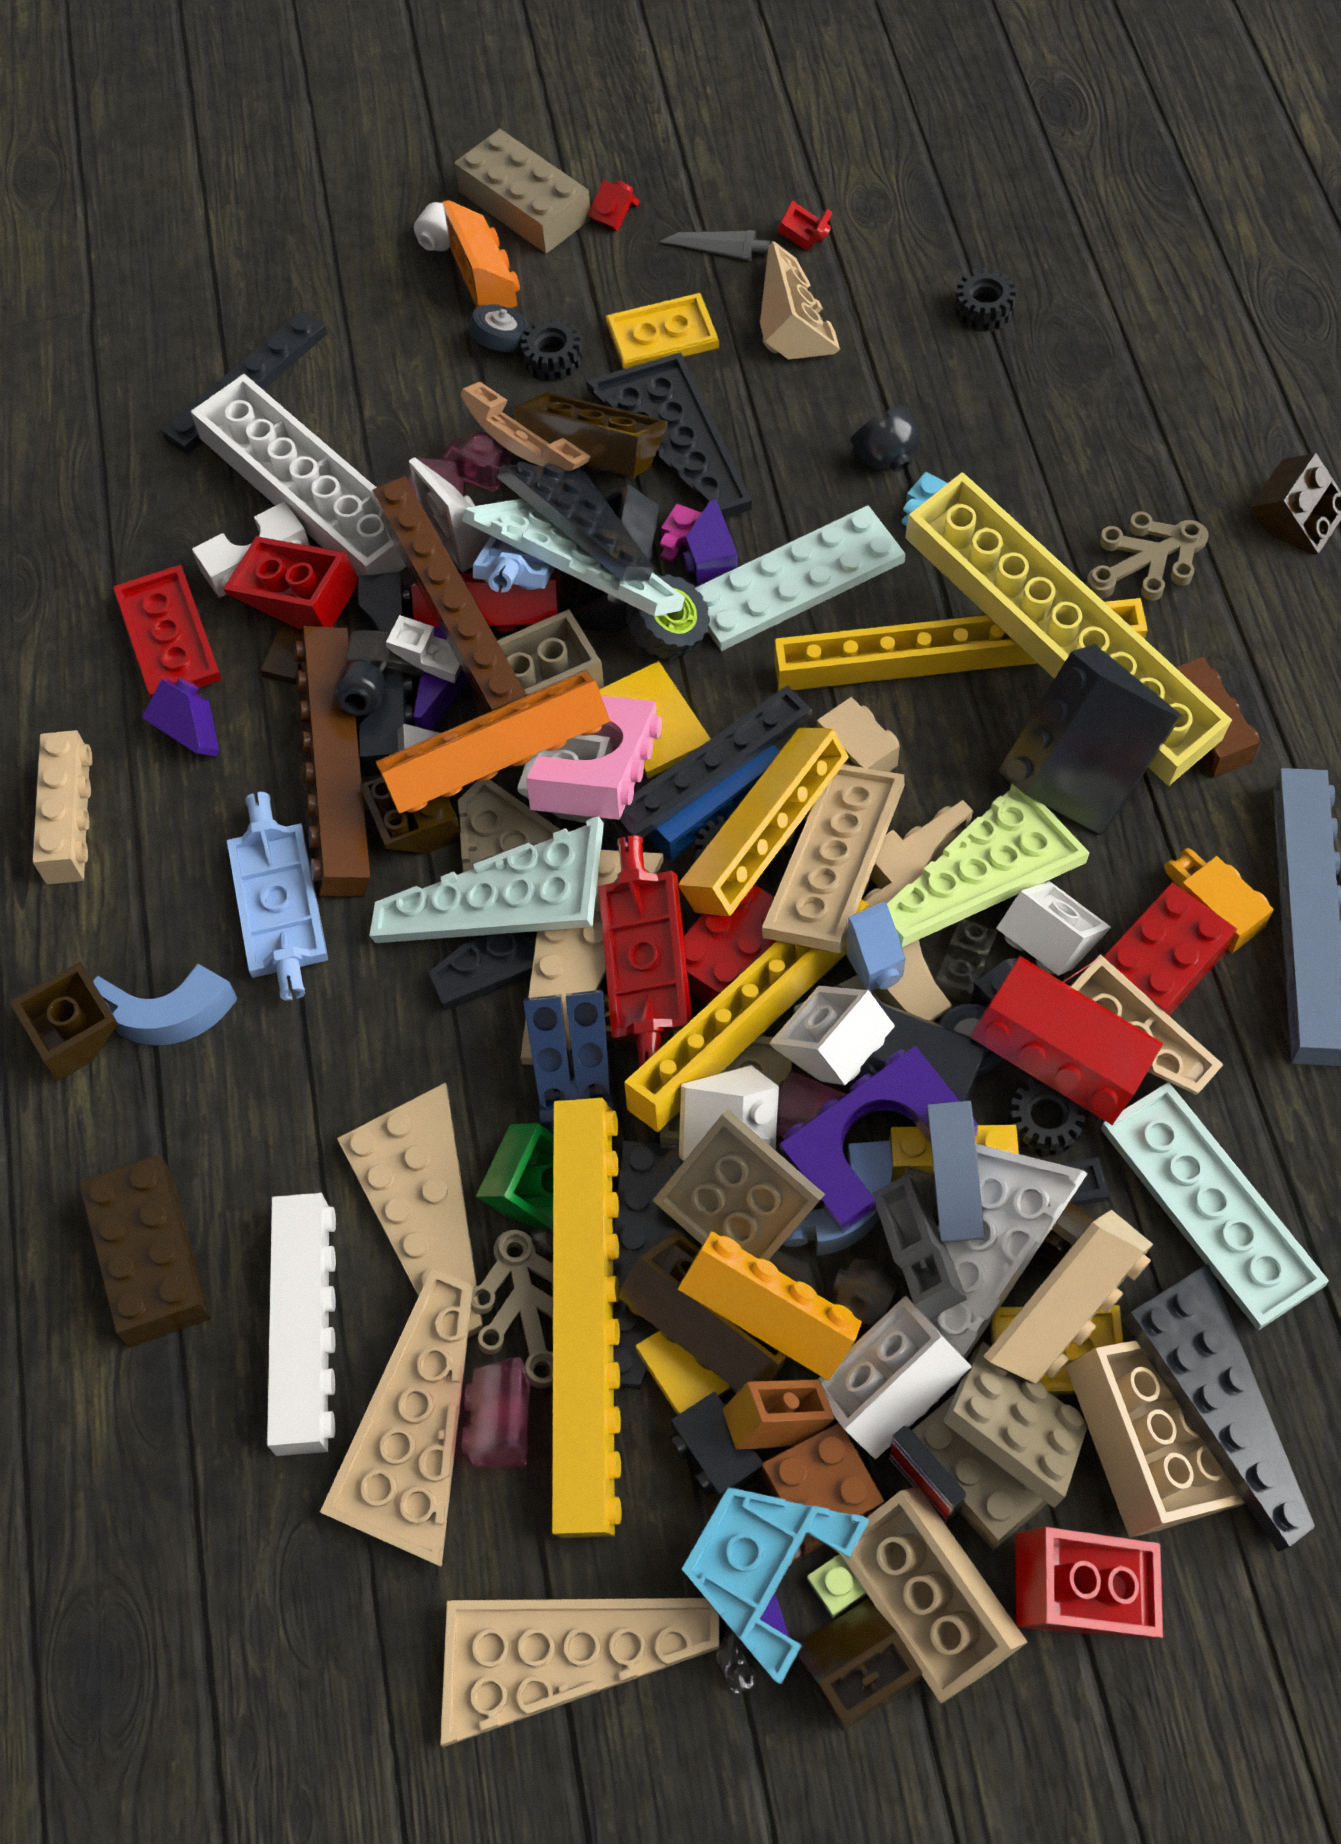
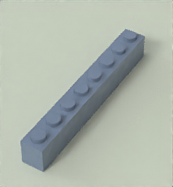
M1281 768L1273 786L1291 1064L1341 1066V920L1339 917L1341 886H1337L1336 875H1338L1341 859L1340 853L1334 851L1333 843L1337 838L1338 822L1336 818H1331V808L1335 801V788L1333 785H1329L1328 770Z

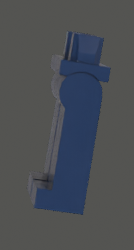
M603 989L567 993L565 996L574 1074L570 1075L562 994L525 998L523 1001L540 1103V1123H545L546 1129L553 1134L554 1101L603 1098L612 1111H614L613 1098L610 1095Z

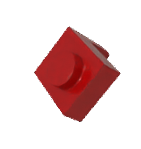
M603 180L587 216L591 220L618 231L630 204L637 207L640 201L632 193L633 188L619 180H616L615 184Z
M792 201L780 220L776 231L806 251H809L816 241L821 244L831 229V226L827 223L833 212L826 209L822 216L818 218Z

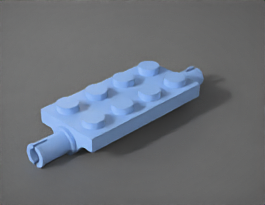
M490 536L473 564V578L482 579L489 583L490 588L496 592L499 591L501 586H503L501 592H508L512 584L520 585L521 588L527 590L544 589L556 567Z
M257 792L259 806L255 802L254 793L246 797L250 818L248 830L242 837L227 840L246 957L252 978L277 972L280 998L283 1000H293L291 986L293 991H295L297 999L305 995L300 967L327 961V949L315 886L311 880V865L302 824L287 827L278 824L272 817L269 794Z

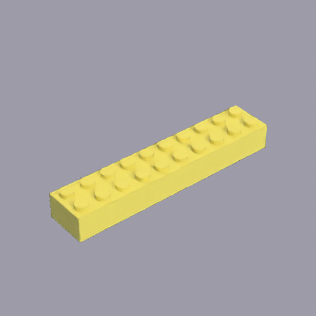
M963 472L909 514L905 538L1054 679L1071 651L1096 644L1183 715L1149 765V768L1168 786L1223 740L1232 719Z

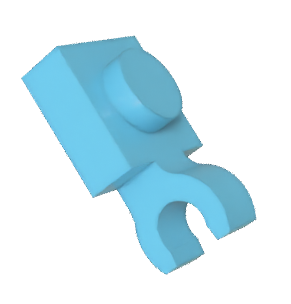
M925 472L907 493L906 505L903 508L907 515L902 519L901 523L907 526L909 514L948 483Z

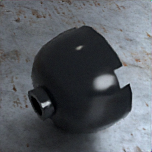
M904 405L887 410L886 413L889 417L879 422L874 417L851 437V449L858 460L868 469L880 472L893 469L896 473L911 464L912 460L910 457L917 450L920 433L914 416L909 408Z

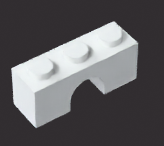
M285 501L254 517L260 533L259 537L310 546L304 527ZM223 533L192 549L201 573L218 598L226 595L223 590L224 586L251 546V544L245 546L234 545L228 541Z

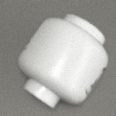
M434 202L428 204L414 223V232L419 244L429 251H446L450 247L443 203Z

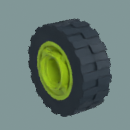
M669 574L664 576L657 575L685 597L682 610L667 613L663 616H653L628 604L626 622L629 624L631 635L637 640L636 643L640 647H644L647 650L646 652L651 655L655 654L658 658L677 659L680 655H686L707 633L709 629L707 626L710 623L709 609L703 600L702 594L698 593L694 588L695 586L690 582L687 583L683 578L678 576L672 577Z

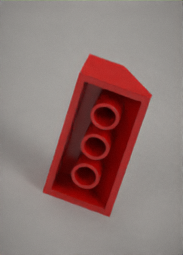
M560 570L553 571L544 589L527 590L521 588L520 585L512 584L508 592H501L503 586L500 587L498 592L492 590L489 583L482 579L473 578V573L460 574L488 626H495L496 631H513L517 629V625L531 624L532 626L560 613ZM414 582L411 585L414 620L431 626H439Z
M1021 956L1014 964L970 1035V1038L1111 1125L1115 1123L1134 1096L1163 1045L1161 1041Z

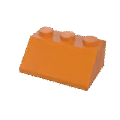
M449 200L442 202L450 249L476 308L490 304L507 308L518 306L516 292L520 291L519 281L515 271L509 272L508 270L510 265L505 250H499L498 248L500 245L495 228H489L484 216Z

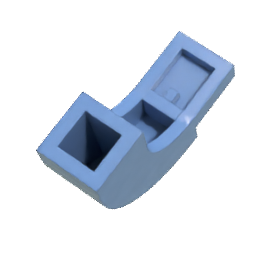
M197 964L176 990L154 999H141L131 996L99 976L93 981L118 1022L115 1028L117 1033L128 1040L147 1045L174 1044L200 1035L214 1026L238 999L229 981L200 964Z
M890 1140L848 1144L847 1163L871 1194L891 1183L892 1153ZM877 1207L876 1210L843 1234L823 1208L811 1210L783 1245L798 1247L807 1244L808 1240H815L817 1256L845 1249L859 1241L874 1227L880 1218Z

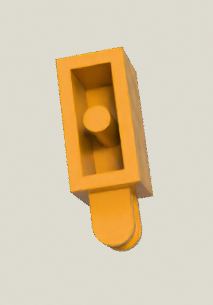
M1185 848L1180 852L1179 859L1176 861L1170 860L1165 864L1166 873L1181 889L1237 928L1229 947L1231 953H1234L1266 927L1274 910L1267 898L1262 893L1254 891L1241 879L1240 874L1233 866L1225 864L1218 856L1206 863L1193 850ZM1190 870V871L1193 872L1194 874H1193V875H1190L1187 871Z

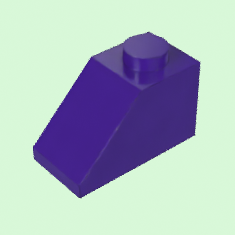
M717 500L710 501L686 536L687 552L682 553L687 574L693 573L697 586L738 568L737 551Z
M178 678L177 682L161 679L142 718L195 753L217 756L219 745L209 700L197 693L199 688L187 680Z

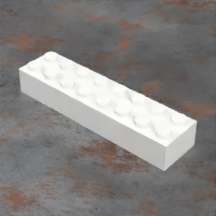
M245 374L191 411L199 437L274 505L285 501L304 527L305 532L324 549L346 552L357 576L398 573L406 567L379 517L372 491L376 487Z

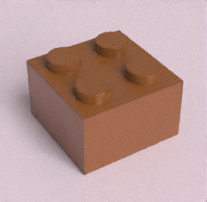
M840 1423L762 1463V1477L772 1496L808 1506L823 1507L840 1513L860 1515L865 1518L870 1516L885 1502ZM806 1535L801 1544L802 1552L806 1555L824 1544L812 1536Z

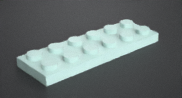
M865 506L696 587V591L702 594L703 600L709 609L710 623H708L707 627L709 629L707 632L719 649L723 651L904 563L905 552L869 506Z
M1169 1082L1124 1109L1113 1125L1106 1121L1102 1124L1101 1130L1205 1264H1209L1212 1273L1258 1331L1325 1287L1329 1282Z

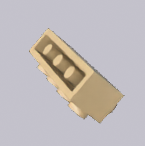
M77 730L40 734L33 864L46 884L84 881L85 862L88 860L86 830L89 829L87 804L88 798L91 795L89 766L92 765V752L89 744H84Z

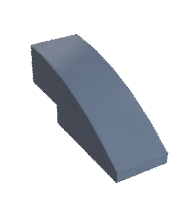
M971 1101L928 1104V1121L941 1243L984 1240Z

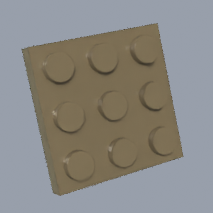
M727 1109L652 1201L702 1245L711 1231L719 1236L733 1239L739 1244L741 1249L757 1259L768 1261L825 1194Z
M982 1342L971 1356L969 1364L972 1367L963 1375L943 1422L1055 1508L1066 1496L1088 1427L1086 1420L1082 1418L1075 1408L1065 1405L1049 1393L1040 1381L1035 1384L990 1363L983 1356L991 1347Z

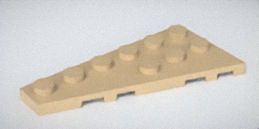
M601 850L592 927L537 931L529 998L562 994L568 1054L571 1050V1040L565 996L567 993L599 990V986L606 974L598 886L613 883L618 878L617 874L621 872L619 851ZM643 852L645 869L649 873L658 872L663 863V853ZM525 1021L521 1061L522 1064L533 1065L527 1022Z
M446 1083L337 1138L418 1296L432 1268L470 1283L473 1288L477 1286ZM477 1295L474 1300L480 1305L479 1295ZM472 1310L470 1311L467 1339L479 1333L483 1328L482 1314H477Z
M432 1268L320 1513L442 1567L473 1286L470 1283Z
M706 1598L447 1600L441 1746L445 1747L719 1649V1613Z

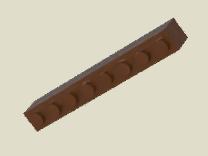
M406 476L372 489L379 517L486 714L526 697V692Z
M304 626L301 641L295 640L294 661L300 662L301 670H297L296 690L297 692H303V700L299 701L298 716L299 722H305L306 731L301 733V752L308 753V762H304L303 781L304 784L310 785L311 794L306 795V815L313 817V826H309L308 845L309 849H315L316 859L311 860L312 882H318L319 896L364 897L370 880L363 794L360 788L362 783L355 715L343 711L336 704L334 698V687L338 674L344 665L350 663L347 628Z

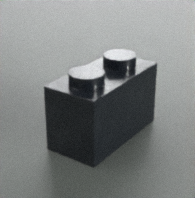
M714 1391L671 1420L674 1434L669 1439L679 1456L683 1460L690 1457L698 1469L693 1476L703 1493L707 1497L714 1494L720 1502L728 1487L742 1490L762 1476L763 1462L754 1449L735 1448L722 1411L725 1405Z

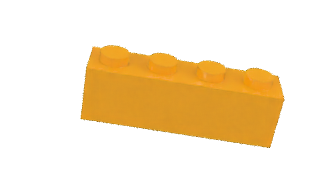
M711 1231L678 1287V1290L828 1381H830L854 1344L862 1323L846 1307L832 1304L817 1295L815 1290L808 1284L792 1280L779 1272L777 1267L765 1259H757L741 1249L739 1244L733 1239L719 1236Z

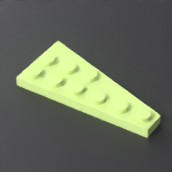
M1012 784L1010 790L1003 797L999 796L982 817H977L944 849L943 854L935 862L931 861L923 869L922 874L912 884L908 883L887 903L901 946L904 947L1019 894L1021 890L1037 886L1083 865L1088 859L1089 852L1044 804L1028 797Z

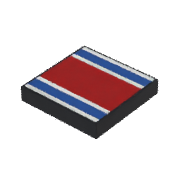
M904 1425L892 1437L888 1458L914 1488L919 1487L940 1518L948 1526L959 1516L966 1498V1492L913 1431Z

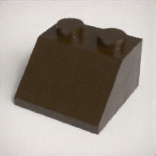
M81 961L10 1001L40 1056L58 1081L94 1061L118 1025L117 1020Z

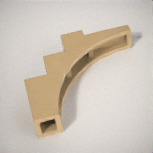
M963 800L952 808L950 806L944 807L934 816L931 822L922 828L917 826L911 829L903 840L894 830L885 835L870 874V879L878 888L869 892L863 899L869 904V908L884 901L887 904L908 883L912 884L922 874L923 869L931 861L935 862L943 854L944 849L970 825L973 810ZM919 940L902 947L906 960L904 975L899 982L890 988H877L874 991L882 1003L938 1024L940 1019L951 1009V1003L933 980L923 958Z

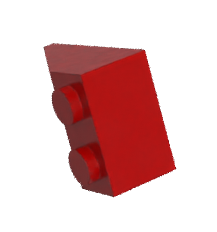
M256 536L223 590L227 595L297 629L303 630L304 626L333 627L358 585V576L346 552Z
M1050 1527L1016 1533V1626L1019 1628L1063 1633L1163 1638L1160 1543Z

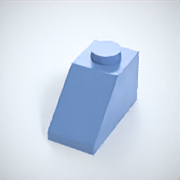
M885 901L848 917L846 956L865 989L869 990V992L877 988H890L898 983L904 975L906 958L889 907Z

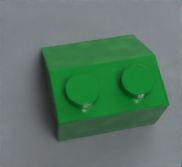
M539 1123L509 1125L476 1195L477 1198L505 1217L552 1235L554 1134Z

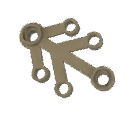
M1136 512L1132 515L1129 524V530L1132 534L1136 536L1149 534L1167 539L1158 543L1123 536L1122 531L1115 526L1104 528L1100 538V545L1103 549L1108 551L1123 550L1138 554L1112 567L1102 565L1092 569L1088 574L1086 586L1100 599H1104L1113 594L1116 581L1150 565L1148 577L1144 579L1141 594L1147 600H1158L1161 598L1165 587L1162 577L1167 556L1179 551L1178 562L1173 565L1170 577L1177 585L1189 584L1194 574V566L1192 565L1193 555L1206 545L1208 531L1203 524L1194 520H1184L1175 526L1154 522L1152 517L1146 512ZM1137 522H1141V523H1144L1145 525H1144V526H1140V525H1138V524H1136V523H1137ZM1107 537H1113L1116 540H1109ZM1178 571H1184L1187 575H1181ZM1148 586H1154L1157 590H1151Z
M520 1230L506 1231L497 1238L494 1245L495 1265L482 1284L473 1288L471 1310L477 1314L490 1312L494 1306V1293L510 1272L514 1289L490 1325L480 1330L477 1341L478 1347L483 1353L489 1355L499 1352L503 1346L505 1332L520 1312L529 1352L524 1370L525 1377L532 1386L547 1388L553 1385V1353L546 1350L537 1309L553 1319V1297L531 1284L528 1270L551 1282L553 1291V1264L535 1253V1243L527 1233ZM511 1247H517L521 1250L522 1254L519 1257L513 1258L508 1255L507 1250ZM479 1294H484L488 1296L490 1301L486 1305H479L475 1302L474 1298ZM487 1334H493L499 1341L497 1344L489 1346L484 1343L483 1337ZM538 1366H544L549 1370L550 1374L545 1378H539L534 1374V1369Z

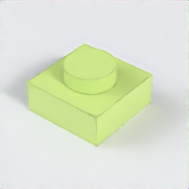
M838 1554L807 1576V1581L832 1618L867 1595L841 1554Z

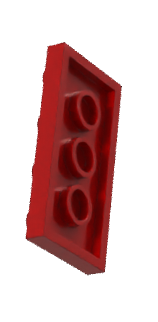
M181 564L113 587L151 699L161 679L177 682L178 678H182L193 683L198 688L222 680Z

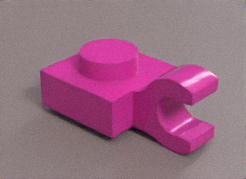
M679 504L675 505L661 528L662 540L660 546L664 548L660 555L661 559L672 563L676 560L683 545L687 546L686 536L702 514L701 512Z

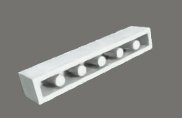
M322 1193L272 1197L267 1446L276 1456L328 1452V1438H334L335 1435L333 1411H328V1395H334L335 1375L333 1369H328V1353L335 1352V1332L333 1327H329V1312L335 1311L336 1300L334 1287L329 1286V1272L335 1271L336 1257L334 1247L329 1246V1232H334L336 1229V1216L334 1207L328 1206Z

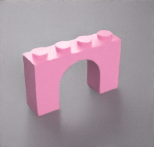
M601 696L610 722L603 724L598 732L591 735L610 737L613 752L592 760H569L538 756L527 777L530 810L591 817L599 816L600 818L620 820L625 806L632 803L635 783L642 780L645 760L651 759L654 739H659L661 736L662 718L657 716L656 701Z

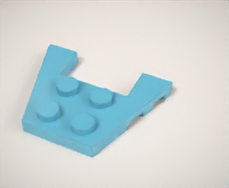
M728 1487L682 1570L774 1681L781 1684L801 1645L761 1621V1616L806 1535L812 1536L849 1559L865 1531L869 1519L860 1515L840 1513L823 1507L786 1501L785 1499Z

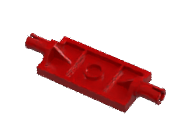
M634 835L628 836V842H626L625 837L617 840L621 872L617 874L618 878L613 883L600 885L598 888L612 1039L623 1041L637 1038L638 1068H640L662 1047L661 1036L667 1032L681 1030L692 1020L678 876L673 871L657 874L649 873L644 867L643 838Z

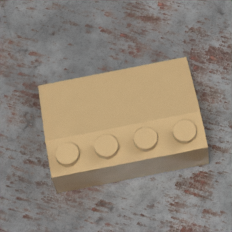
M1136 1340L1095 1348L1065 1365L1129 1538L1163 1530L1245 1504Z

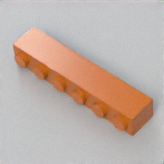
M584 671L378 760L376 764L399 814L404 811L415 812L424 808L427 805V801L439 796H452L460 792L463 788L462 786L475 780L479 782L489 780L498 773V770L510 765H523L532 759V755L544 750H557L565 746L567 740L580 734L582 736L594 734L602 728L603 724L610 722V718L596 681L587 671Z

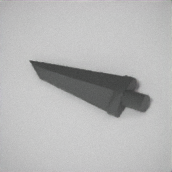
M756 231L678 232L659 241L664 244L751 262L753 253L768 254V247L770 245V241L755 240Z

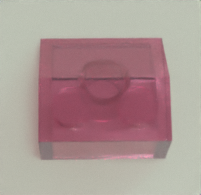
M511 1358L475 1369L473 1384H466L465 1409L466 1411H471V1426L463 1428L462 1450L463 1454H469V1459L474 1468H526L530 1383L527 1380V1373L521 1358Z

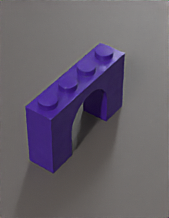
M916 1046L907 1052L902 1049L894 1053L885 1061V1068L873 1077L871 1074L862 1076L851 1086V1093L840 1101L837 1098H833L826 1102L817 1111L818 1117L807 1125L801 1122L790 1128L783 1136L784 1141L780 1143L782 1155L825 1194L819 1201V1204L842 1234L876 1210L875 1198L849 1166L843 1154L844 1139L851 1126L858 1119L872 1112H897L911 1119L931 1143L928 1104L960 1102ZM973 1118L974 1133L977 1136L978 1123Z

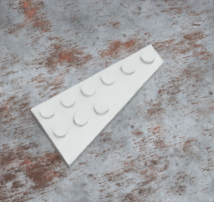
M976 1144L984 1240L945 1243L967 1300L930 1319L927 1317L964 1359L967 1358L1086 1177L1087 1173L1083 1170Z

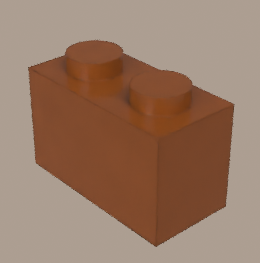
M820 1380L747 1382L722 1409L736 1449L793 1447L822 1432L835 1419Z

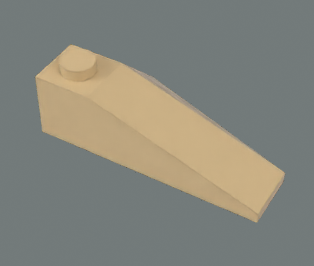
M774 241L768 247L760 318L764 345L775 354L779 352L787 359L836 354L840 347L835 330L829 321L826 320L823 323L819 315L823 308L820 302L814 299L807 290L811 285L800 264L794 256Z
M1099 955L1096 959L1101 958L1088 966L1070 987L1161 1041L1163 1045L1148 1072L1195 1095L1198 1094L1223 1064L1102 955Z

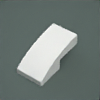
M399 615L386 641V647L412 665L441 679L455 683L462 668L447 640L434 636V626Z

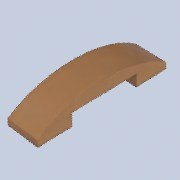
M478 382L462 389L460 395L477 422L498 443L517 456L544 467L545 464L550 463L564 470H574L588 463L591 456L566 439L561 438L549 444L503 413L507 400L483 383Z

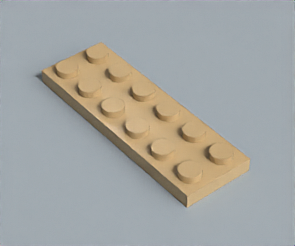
M843 764L812 806L762 926L763 938L837 953L841 952L847 937L848 917L854 915L859 906L905 786L904 774Z

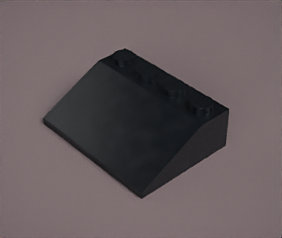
M1096 644L1071 651L998 772L1028 797L1101 835L1105 833L1183 715Z

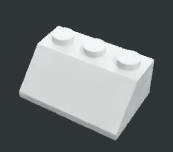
M905 1295L850 1348L830 1381L822 1376L818 1380L822 1384L835 1418L844 1430L876 1460L891 1446L892 1437L904 1425L910 1427L918 1418L922 1417L947 1390L959 1382L961 1377L972 1366Z

